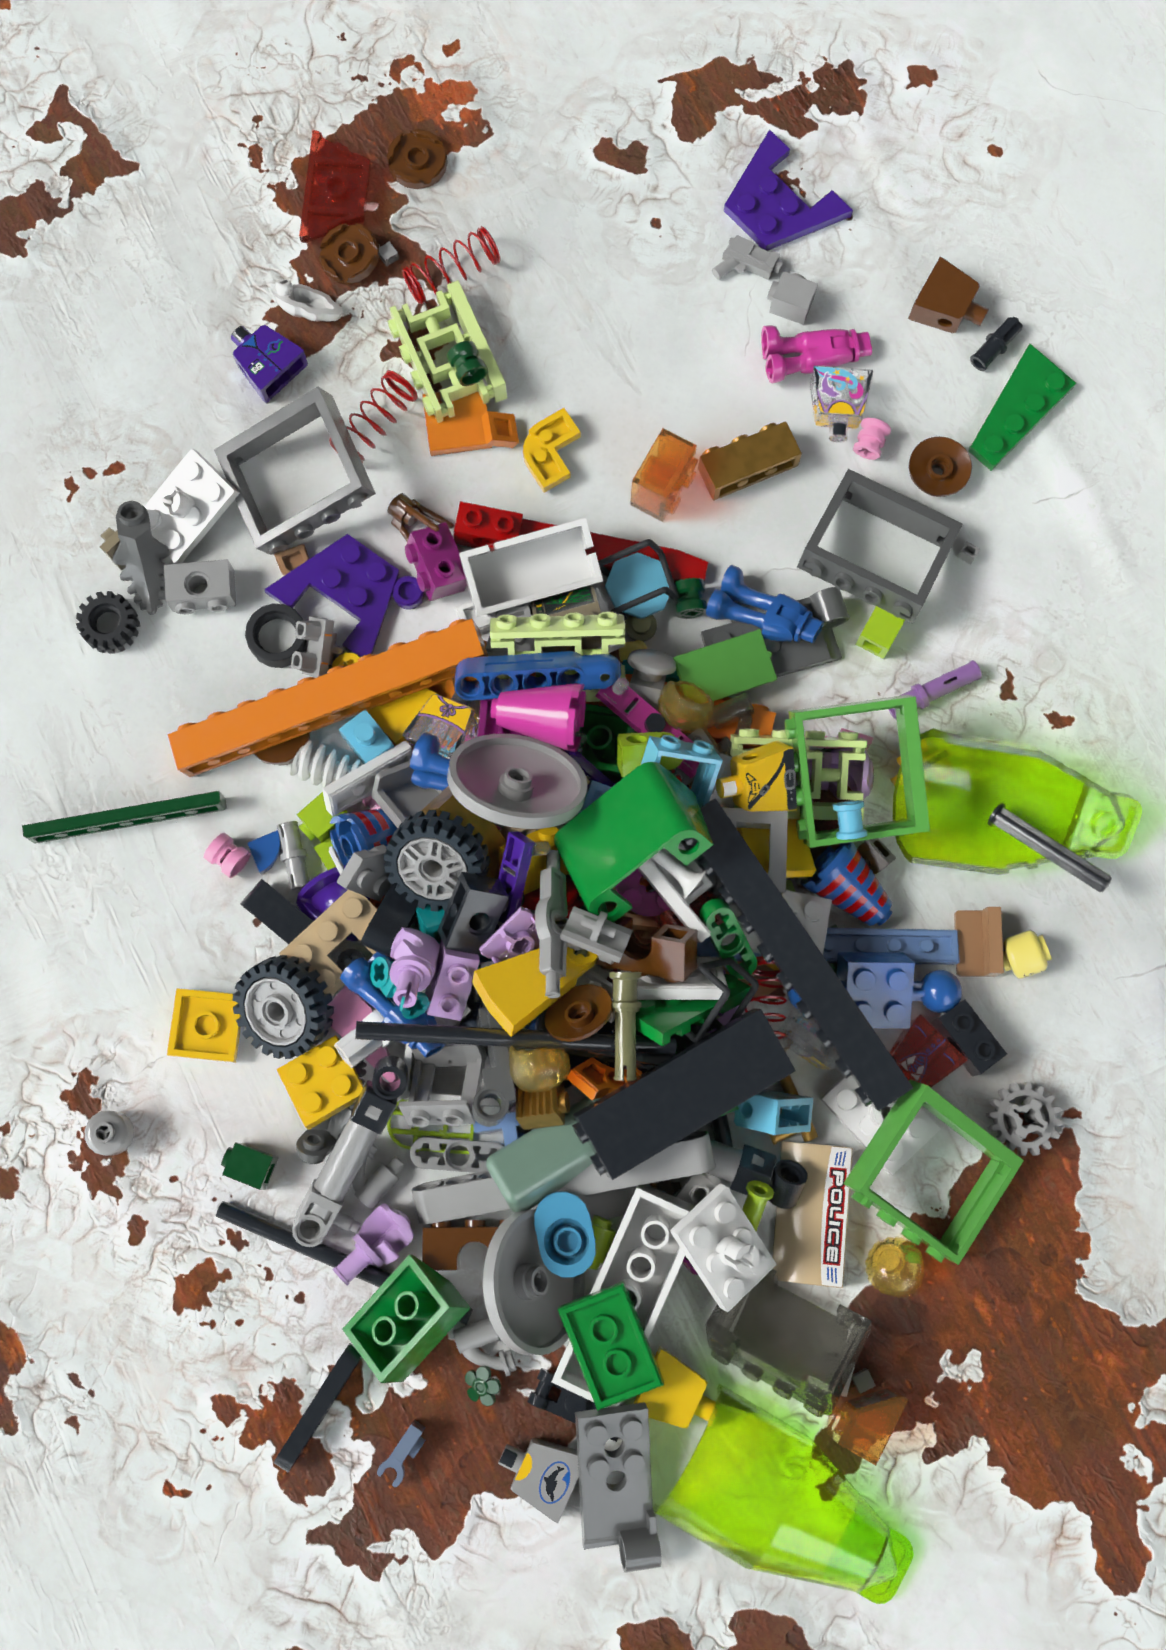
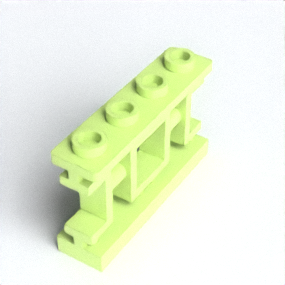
M458 280L447 284V292L443 293L442 290L436 292L439 306L414 316L407 303L401 305L402 309L400 310L393 306L389 308L392 319L387 321L393 338H400L402 345L399 346V350L404 363H411L414 371L410 372L415 388L417 390L422 388L426 397L422 398L424 408L428 416L435 415L438 423L444 421L443 417L447 415L449 418L455 416L452 401L475 392H479L484 404L489 403L491 398H494L496 403L507 399L504 378ZM449 305L452 306L464 334H461L457 323L443 329L440 328L439 322L451 318ZM404 322H407L411 333L426 327L429 331V334L416 339L418 352H416L403 324ZM454 340L456 344L463 341L474 342L479 352L478 358L482 359L488 368V373L484 377L487 386H485L483 380L471 386L460 385L456 377V368L451 367L449 363L436 367L428 350ZM427 373L430 374L434 384L449 378L453 386L440 390L441 404H439L426 375Z
M602 612L598 615L568 613L565 616L534 614L531 617H516L509 614L501 615L490 619L491 648H508V655L542 653V647L575 646V652L581 655L609 654L608 645L625 644L624 615L614 612ZM581 636H601V649H582ZM515 638H534L535 651H515ZM621 665V677L619 679L624 683L625 665ZM568 670L564 673L568 675L576 674L577 671ZM536 672V676L534 677H540L544 674ZM504 674L497 676L500 679L510 678V676ZM608 674L600 676V679L603 681H607L610 678ZM600 689L582 690L586 691V702H599L600 700L595 695Z
M739 729V734H731L730 739L732 742L730 755L732 757L752 750L751 748H743V744L765 745L773 741H780L793 747L792 739H787L785 730H772V735H759L758 729ZM805 731L807 759H812V799H820L821 781L837 782V798L850 801L863 800L864 793L860 791H847L849 760L866 759L865 748H867V740L858 738V732L842 731L838 732V737H825V731ZM809 746L853 747V751H839L838 768H822L823 752L809 750ZM812 802L814 819L838 820L837 811L833 810V804L836 803ZM797 806V810L788 811V819H801L799 806ZM864 807L861 809L862 821L864 819Z

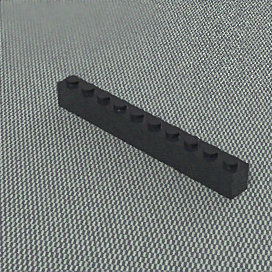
M712 799L700 808L713 842V846L701 854L702 858L698 860L700 866L704 871L706 870L709 878L712 875L716 876L722 885L717 890L727 905L730 906L734 903L740 911L741 915L737 917V920L748 935L752 932L755 933L761 944L756 946L767 963L774 961L780 970L776 977L787 992L793 989L800 1001L796 1003L797 1008L807 1021L813 1018L819 1027V1030L815 1032L816 1036L826 1050L830 1047L834 1049L839 1057L835 1063L846 1079L852 1076L859 1087L854 1091L865 1107L872 1105L877 1111H881L913 1089V1086L717 799ZM695 838L683 840L689 849L698 842Z

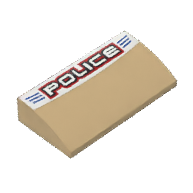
M781 1141L780 1161L788 1159L801 1164L808 1173V1179L796 1206L790 1209L778 1208L776 1206L772 1258L777 1265L771 1270V1280L843 1288L850 1188L843 1183L851 1172L853 1148Z

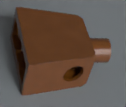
M939 257L915 300L908 319L949 333H956L963 319L981 326L989 309L974 302L980 288L979 283L946 259Z

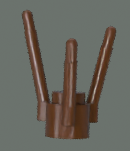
M404 493L397 495L388 506V513L394 517L391 524L400 531L406 542L409 539L410 533L404 525L412 526L417 520L435 532H438L440 528L429 518L438 523L446 522L450 529L454 527L452 522L422 506L417 500H411Z

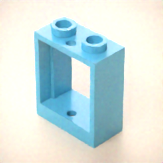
M663 735L662 738L649 736L641 764L646 762L660 763L662 756L698 761L699 765L691 791L694 792L700 808L710 801L722 764V759L715 751L713 745L701 740H695L694 743L683 742L671 735Z

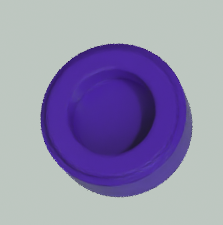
M403 576L395 582L392 595L399 607L411 610L421 605L425 592L420 590L417 578Z

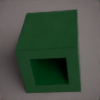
M235 1142L233 1148L228 1147L223 1156L221 1166L225 1168L222 1175L253 1188L266 1190L279 1157L246 1144Z

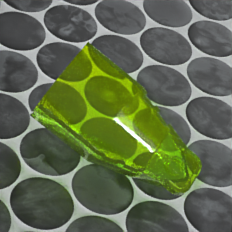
M936 728L920 734L930 831L895 836L901 852L910 863L1001 875L1009 873L1010 869L1026 867L1029 870L1038 868V864L1051 862L997 826H989L987 824L992 812L1000 803H1004L1007 810L1084 859L1093 857L1117 859L1128 851L1142 815L1141 804L1131 795L1112 792L1039 748L1023 742ZM902 766L899 768L893 793L892 821L907 819Z
M719 1383L716 1389L717 1399L705 1430L689 1462L668 1496L660 1505L654 1504V1513L745 1569L856 1592L876 1604H885L890 1601L896 1594L912 1562L914 1553L910 1541L902 1533L890 1527L881 1519L811 1437Z

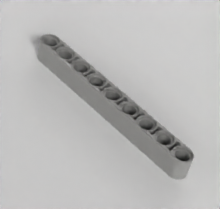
M695 1131L614 1180L608 1178L606 1173L600 1176L594 1165L591 1164L557 1192H569L576 1196H584L709 1172L716 1168L708 1131ZM489 1171L426 1182L413 1187L411 1190L420 1224H432L510 1209Z

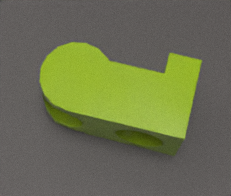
M669 732L618 734L617 766L621 776L625 777L637 766L641 765L649 736L662 738L663 735L674 737L675 735ZM662 756L659 764L667 770L678 767L683 759Z

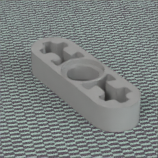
M422 1137L411 1146L410 1158L414 1165L422 1169L478 1173L488 1171L485 1160H478L480 1167H472L475 1157L473 1146L481 1147L479 1154H489L491 1148H495L498 1151L504 1146L496 1142ZM423 1143H428L430 1150L440 1151L439 1144H447L444 1152L445 1165H439L440 1157L433 1156L429 1157L427 1163L421 1162L422 1158L416 1155V1149H421ZM457 1145L464 1146L469 1151V1160L460 1166L453 1164L449 1158L450 1150Z

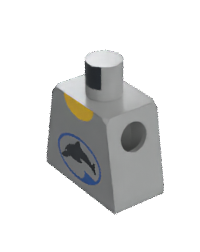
M537 1438L531 1439L526 1453L506 1444L498 1464L516 1473L511 1484V1490L549 1519L559 1523L579 1478L577 1450Z

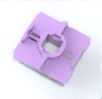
M521 906L479 948L481 954L489 959L491 958L495 964L538 949L540 947V940L535 926V914L530 909Z

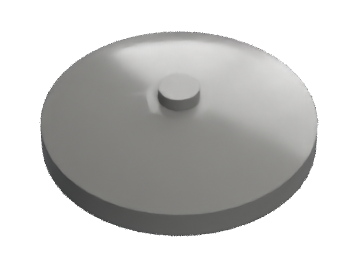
M490 734L464 742L453 752L447 773L448 786L452 794L465 808L488 821L521 829L549 828L571 820L582 809L588 786L584 771L567 753L545 742L515 734Z
M536 1209L516 1212L502 1222L489 1244L483 1271L484 1301L493 1329L507 1347L524 1355L549 1354L560 1348L568 1340L569 1337L559 1315L558 1307L584 1297L585 1291L584 1273L576 1277H560L553 1274L544 1265L534 1225Z

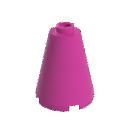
M574 683L500 692L499 697L492 700L491 718L496 719L497 726L567 751L576 752L582 738L575 736L576 731L578 732L580 727H584L586 691H582L584 684Z

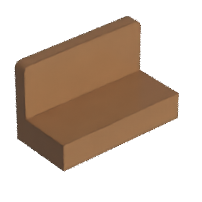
M1001 907L956 911L954 913L955 930H958L960 963L956 965V975L959 977H997L1003 974Z

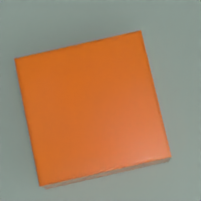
M487 411L481 416L486 445L514 448L519 443L514 414Z

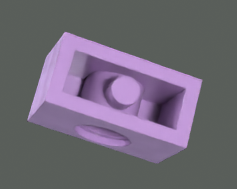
M441 939L435 973L425 991L430 1001L427 1015L461 1021L473 984L474 971L477 970L480 962L479 955L446 949Z

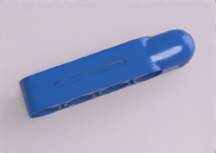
M573 651L466 658L456 666L454 688L457 695L465 700L498 698L500 692L574 683L584 684L583 690L606 689L621 677V664L617 657L609 654L581 655ZM568 670L577 671V673L573 675H568L564 672ZM535 672H540L544 675L540 677H534L531 674ZM504 674L510 676V678L500 679L497 676ZM608 674L610 678L607 681H603L600 679V676ZM465 677H474V678H476L477 680H475V681H466V680H464V678H465Z

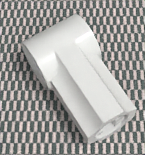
M376 1009L363 1019L365 1022H382L384 1020L383 1016ZM355 1028L336 1042L334 1046L342 1059L353 1068L381 1046L385 1048L393 1041L355 1039Z

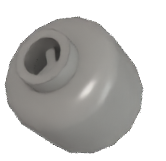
M110 1110L101 1111L93 1115L87 1122L84 1131L85 1141L88 1147L97 1154L104 1156L118 1155L126 1151L131 1145L134 1138V1126L131 1120L123 1113Z

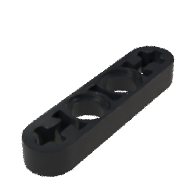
M349 1343L276 1457L274 1464L286 1472H290L362 1357L353 1344Z

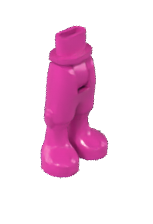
M767 325L763 326L761 332L762 355L764 360L767 359L765 369L770 383L781 382L785 376L796 372L805 374L815 373V367H836L848 362H858L859 357L872 355L869 333H856L855 329H851L849 332L844 329L805 331L797 334L795 337H781L776 326ZM791 353H800V354H801V355H799V356H797V357H788V358L782 356V355L791 354Z

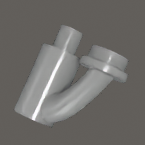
M374 1144L352 1182L355 1190L354 1195L371 1210L400 1179L397 1174L405 1166L398 1157L394 1156L387 1165L381 1163L372 1175L366 1179L365 1167L367 1157L373 1159L375 1157L374 1153L378 1150Z
M489 1317L453 1330L459 1353H462L472 1363L495 1370H504L506 1376H510L511 1372L517 1370L511 1350L505 1352L503 1349L500 1350V1357L479 1350L478 1347L500 1340L493 1329Z

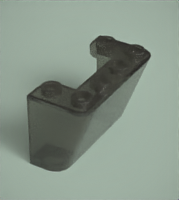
M772 1269L729 1312L724 1311L717 1304L705 1327L708 1345L712 1350L711 1356L724 1365L731 1363L737 1366L750 1380L754 1382L762 1380L771 1385L772 1390L782 1398L790 1400L792 1397L803 1403V1407L809 1413L822 1417L823 1414L831 1415L872 1330V1321L841 1304L837 1308V1316L780 1287L778 1285L777 1271Z

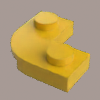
M565 408L533 425L529 429V434L523 445L524 462L544 493L571 478L570 471L557 451L579 439L581 432Z

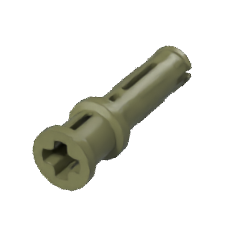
M609 972V978L613 979L612 1012H615L614 1080H624V1065H626L627 1081L637 1080L636 1012H640L641 1002L638 1001L637 982L641 978V972Z

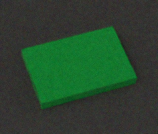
M624 1281L558 1307L559 1315L597 1411L664 1385L663 1377Z

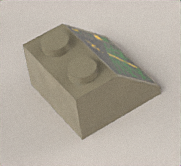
M593 584L531 602L533 615L565 616L568 613H581L583 615H598L601 613ZM581 636L582 649H597L601 647V636ZM575 646L542 647L544 653L575 652Z

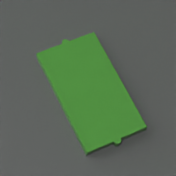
M760 629L673 657L680 679L678 686L683 688L690 709L778 680L770 659L772 653L767 651Z

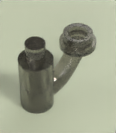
M743 693L709 708V714L699 718V722L703 730L713 726L719 730L738 721L734 734H739V729H751L754 708L748 695ZM727 736L717 743V747L720 753L731 756L732 742Z

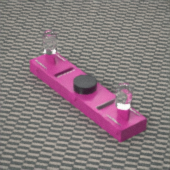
M619 678L613 685L606 689H600L595 695L637 733L669 732L683 742L694 743L629 687V682L626 678ZM632 701L636 702L628 713L624 712ZM683 759L678 768L692 778L696 774L699 762Z

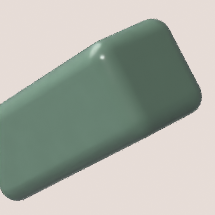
M586 1097L572 1105L570 1112L565 1113V1125L535 1128L488 1157L486 1167L509 1208L514 1213L533 1208L547 1195L560 1190L592 1164L590 1156L594 1155V1152L588 1142L582 1144L572 1127V1125L577 1123L573 1114L598 1099L592 1101Z

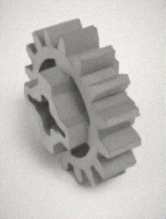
M1024 1082L1021 1090L1017 1083L1009 1084L1010 1093L1004 1088L998 1090L997 1092L1001 1100L991 1099L989 1103L995 1107V1111L986 1113V1117L994 1119V1124L987 1127L988 1131H997L996 1139L1000 1142L1005 1141V1146L1011 1151L1017 1148L1018 1156H1026L1028 1149L1032 1155H1039V1146L1045 1150L1050 1149L1052 1146L1048 1139H1059L1060 1137L1054 1131V1127L1063 1125V1121L1055 1119V1114L1062 1111L1061 1107H1052L1050 1104L1055 1096L1048 1095L1044 1097L1043 1086H1037L1032 1091L1031 1082ZM1018 1096L1027 1097L1019 1106L1009 1103ZM1041 1107H1042V1109H1043V1111H1044V1114H1045V1121L1043 1120V1117H1042V1114H1041V1111H1040ZM1027 1113L1026 1119L1029 1120L1031 1124L1022 1125L1023 1120L1019 1117L1018 1114ZM1003 1117H1005L1009 1126L1008 1131L1005 1128ZM1028 1133L1039 1135L1033 1141L1022 1142Z

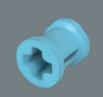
M845 801L833 804V810L837 811L839 832L836 833L837 839L847 840L867 836V830L863 829L861 809L864 807V801Z

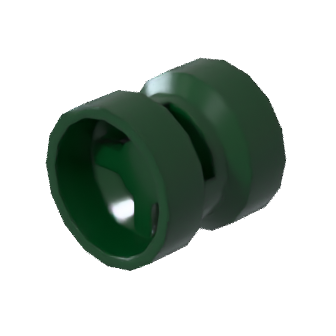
M463 341L454 345L446 355L451 367L456 368V377L462 386L474 385L484 379L488 373V368L484 361L478 358V349L472 341Z
M686 578L676 581L674 584L679 595L678 603L676 604V616L682 619H691L706 615L707 602L703 599L705 592L704 580L700 578Z

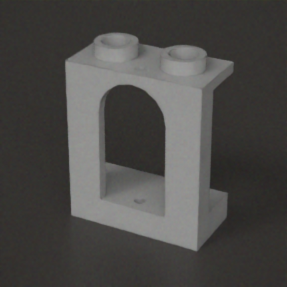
M723 808L735 827L770 829L768 876L781 895L786 892L788 811L750 812L740 808ZM717 878L713 893H719L717 889L722 886Z
M446 1044L441 1051L427 1058L418 1049L412 1050L416 1059L409 1100L399 1102V1108L407 1124L416 1127L475 1124L476 1120L472 1115L471 1107L476 1093L482 1086V1069L485 1068L487 1056L484 1046ZM467 1066L461 1100L429 1101L436 1067Z

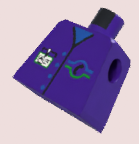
M266 325L260 326L252 334L244 326H239L231 335V340L238 346L232 354L238 368L266 404L308 366L303 349Z

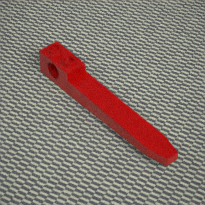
M460 501L454 528V541L456 545L471 548L488 545L490 552L495 551L493 544L496 542L557 525L523 519L522 513ZM590 532L594 546L585 549L586 556L596 552L599 561L639 542ZM650 546L629 554L632 555L638 552L660 561L658 554ZM659 546L665 554L674 583L686 578H700L705 581L707 561L677 549ZM615 561L604 565V567L611 572Z

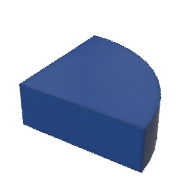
M278 830L247 843L260 874L272 868L280 853L282 845Z

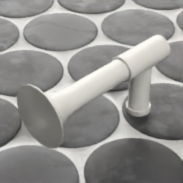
M660 850L651 857L679 881L684 892L683 899L693 891L706 873V870L703 872H693L686 869L663 850Z

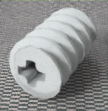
M310 739L296 753L290 768V775L294 776L299 772V779L306 781L311 776V784L318 786L323 781V787L360 767L361 760L357 759L350 766L349 755L345 754L338 761L337 750L335 749L326 756L325 745L323 744L317 751H313L314 741Z

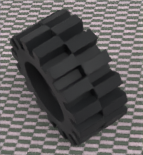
M101 591L96 592V599H93L90 595L86 598L89 602L86 606L81 603L79 606L82 614H76V619L79 621V623H76V626L81 632L79 634L93 649L96 648L98 652L104 653L106 650L109 654H115L114 649L116 648L122 652L126 650L123 645L128 643L131 646L134 643L131 637H137L139 634L136 627H140V621L137 619L138 614L122 595L118 593L115 595L112 591H107V595H104ZM106 612H114L119 615L120 619L118 627L111 633H102L97 629L98 618Z

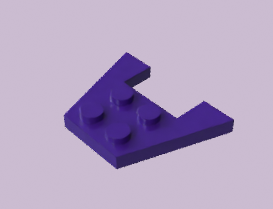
M770 129L724 204V212L760 248L766 251L850 218L853 210L833 190L809 208L771 171L789 156L790 148Z
M346 534L264 590L274 600L291 608H294L309 587L316 590L360 621L343 642L342 646L348 652L362 657L374 652L392 597V590L399 576V570Z

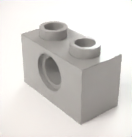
M228 559L164 565L166 603L173 612L184 615L195 613V610L198 609L220 612L227 610V607L236 606L234 569ZM207 584L204 592L194 593V589L198 585Z

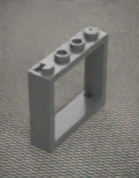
M319 386L214 449L226 479L240 492L235 501L256 549L270 555L279 550L284 552L289 544L298 539L310 537L318 527L337 521L342 513L351 508L361 507V502L376 494L333 396ZM321 416L350 483L267 531L239 465Z
M848 469L807 543L797 568L834 585L839 590L846 591L863 599L868 604L875 605L897 618H902L913 624L963 523ZM842 501L848 502L940 547L918 594L818 547Z

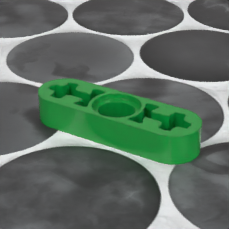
M722 899L709 900L700 909L699 919L711 932L709 938L719 958H731L737 962L734 956L739 953L742 960L739 965L751 975L757 967V959L734 912ZM716 914L719 915L723 922L720 925L715 922L714 916ZM732 933L736 934L731 943L721 945L724 937ZM730 965L724 966L730 975L736 976L737 979H744Z

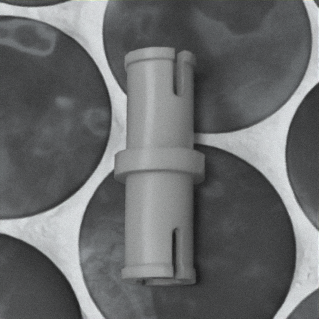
M298 822L281 823L277 825L283 853L280 855L281 861L286 864L290 890L301 889L309 882L305 862L307 851L302 848Z

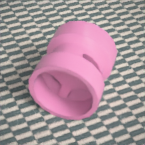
M225 832L218 835L212 841L204 854V858L211 864H218L221 867V872L229 878L236 876L244 868L251 856V853L244 847H237L233 839Z

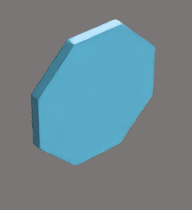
M638 552L615 561L605 585V589L615 608L661 587L669 588L661 562ZM664 593L623 612L643 619L664 610L669 596Z

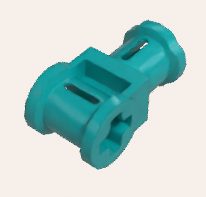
M377 957L372 962L370 968L371 981L375 987L381 989L386 998H393L397 987L392 983L389 974L394 961L389 960L387 957ZM419 991L417 992L415 1005L410 1008H403L405 997L402 996L400 1011L404 1018L414 1019L426 1012L430 1001L425 993Z

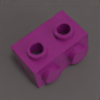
M446 522L437 524L440 528L438 532L429 527L412 531L405 545L407 560L410 564H414L417 571L419 588L422 592H426L429 601L463 592L467 587L459 550Z

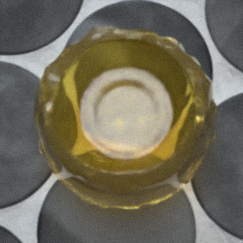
M670 681L660 691L657 702L659 713L664 717L665 722L675 730L679 729L682 732L697 730L706 726L713 717L714 702L710 695L694 683Z
M513 1046L509 1047L510 1077L521 1091L530 1093L551 1091V1089L558 1087L569 1074L570 1060L568 1054L562 1049L538 1048L530 1051L525 1049L517 1051Z
M898 1236L887 1237L874 1243L868 1251V1256L865 1260V1271L868 1281L881 1294L904 1298L915 1293L923 1283L925 1268L922 1253L916 1248L915 1244Z

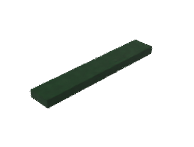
M220 791L22 825L23 837L36 844L223 811L227 809L223 794Z

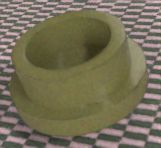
M629 615L626 619L625 630L632 640L645 642L655 635L657 621L653 615L643 619Z

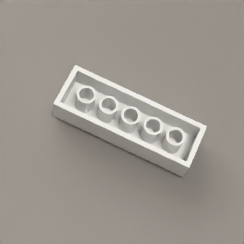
M648 1184L638 1185L635 1189L590 1294L624 1281L648 1340L685 1257V1253L670 1230L695 1206ZM569 1340L552 1383L594 1402ZM618 1402L608 1407L619 1406L621 1402Z

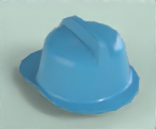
M554 1192L547 1195L538 1204L534 1214V1225L541 1258L544 1265L553 1274L560 1277H576L583 1274L592 1265L596 1255V1243L589 1211L586 1204L572 1193Z

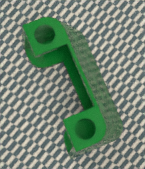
M646 762L637 766L563 826L554 837V844L588 912L599 916L601 911L608 913L606 920L615 922L633 908L631 902L616 892L613 887L660 850L665 848L687 866L713 846L694 792L657 762ZM686 838L698 840L695 847L689 850H682L678 846ZM607 901H613L617 904L616 908L611 912L607 910L605 903Z

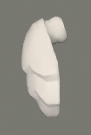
M281 279L275 284L274 296L276 302L290 315L299 318L304 317L316 322L340 319L342 308L329 295L306 285H292L287 279Z

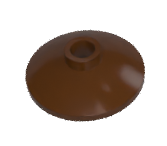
M938 436L928 438L915 447L910 456L908 468L912 481L921 491L931 496L946 497L956 494L965 487L971 476L972 462L967 450L959 442L948 437ZM933 468H940L943 474H936Z
M592 984L575 986L548 1007L545 1014V1026L550 1035L560 1041L572 1042L585 1039L598 1032L607 1023L613 1010L612 999L609 993L600 986Z

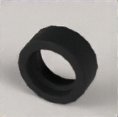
M272 603L262 606L251 615L246 624L245 638L249 649L259 662L269 667L284 668L291 665L292 654L295 651L305 652L306 640L296 638L293 645L286 651L270 653L260 645L259 632L262 626L274 619H285L296 628V622L303 621V618L295 609L285 604Z

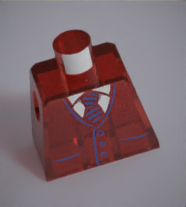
M921 1014L911 1020L910 1029H903L889 1051L908 1081L913 1080L928 1085L930 1088L967 1061Z

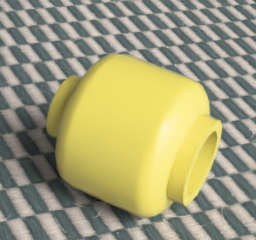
M1032 930L1008 937L1003 942L1005 949L1003 951L1005 971L1012 970L1019 979L1045 971L1048 966L1047 961L1052 960L1043 935L1037 936Z

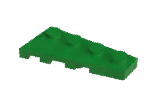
M1029 343L968 452L992 471L1074 388L1076 382Z
M724 974L727 986L730 989V995L719 1013H725L740 1005L751 986L738 980L734 975ZM638 1000L641 1002L640 1012H636V1030L659 1045L664 1046L670 1043L671 1035L676 1033L683 1036L691 1031V1024L695 1022L703 1024L718 1000Z

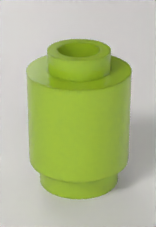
M594 1215L591 1223L596 1243V1255L589 1268L598 1270L600 1263L603 1264L617 1232L611 1228L613 1222Z

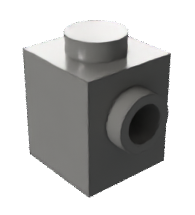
M783 271L779 282L773 281L767 296V299L772 300L769 313L804 325L813 303L818 283L807 280L800 274H790Z

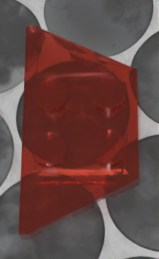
M312 130L299 233L302 243L326 236L330 230L340 224L356 225L355 223L365 222L371 171L370 160L358 153L350 152L346 146L338 142L333 144L323 138L322 133L317 130Z

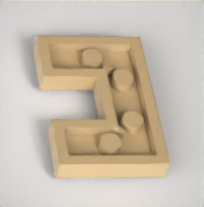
M347 890L285 947L279 955H287L288 958L292 956L299 958V964L304 961L309 963L311 966L308 972L316 969L321 974L317 981L321 983L325 980L328 985L323 990L324 994L331 993L333 997L345 984L340 979L343 971L333 962L328 954L351 933L361 941L377 909L364 895ZM366 947L373 955L376 953V951Z

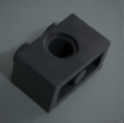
M461 871L438 928V933L446 949L482 955L479 948L497 931L496 926L500 916L508 908L509 896L500 879Z
M966 999L960 1001L950 1011L941 1014L931 1022L972 1077L981 1075L1007 1055L1006 1051Z

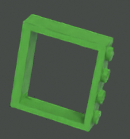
M903 695L788 711L789 719L785 720V733L788 740L792 739L794 749V766L797 781L796 799L797 806L800 807L801 819L796 821L799 840L803 839L804 844L812 848L930 831L916 696ZM895 708L907 819L863 825V829L867 830V836L857 839H837L836 833L839 832V828L815 832L803 721Z
M909 1080L913 1089L897 1099L843 1184L854 1191L851 1198L868 1209L871 1205L877 1208L879 1211L876 1216L892 1227L897 1223L904 1228L901 1235L918 1246L920 1242L927 1245L928 1248L925 1252L939 1262L946 1258L959 1265L1024 1160L928 1085ZM922 1106L991 1159L941 1240L934 1237L870 1189V1186Z

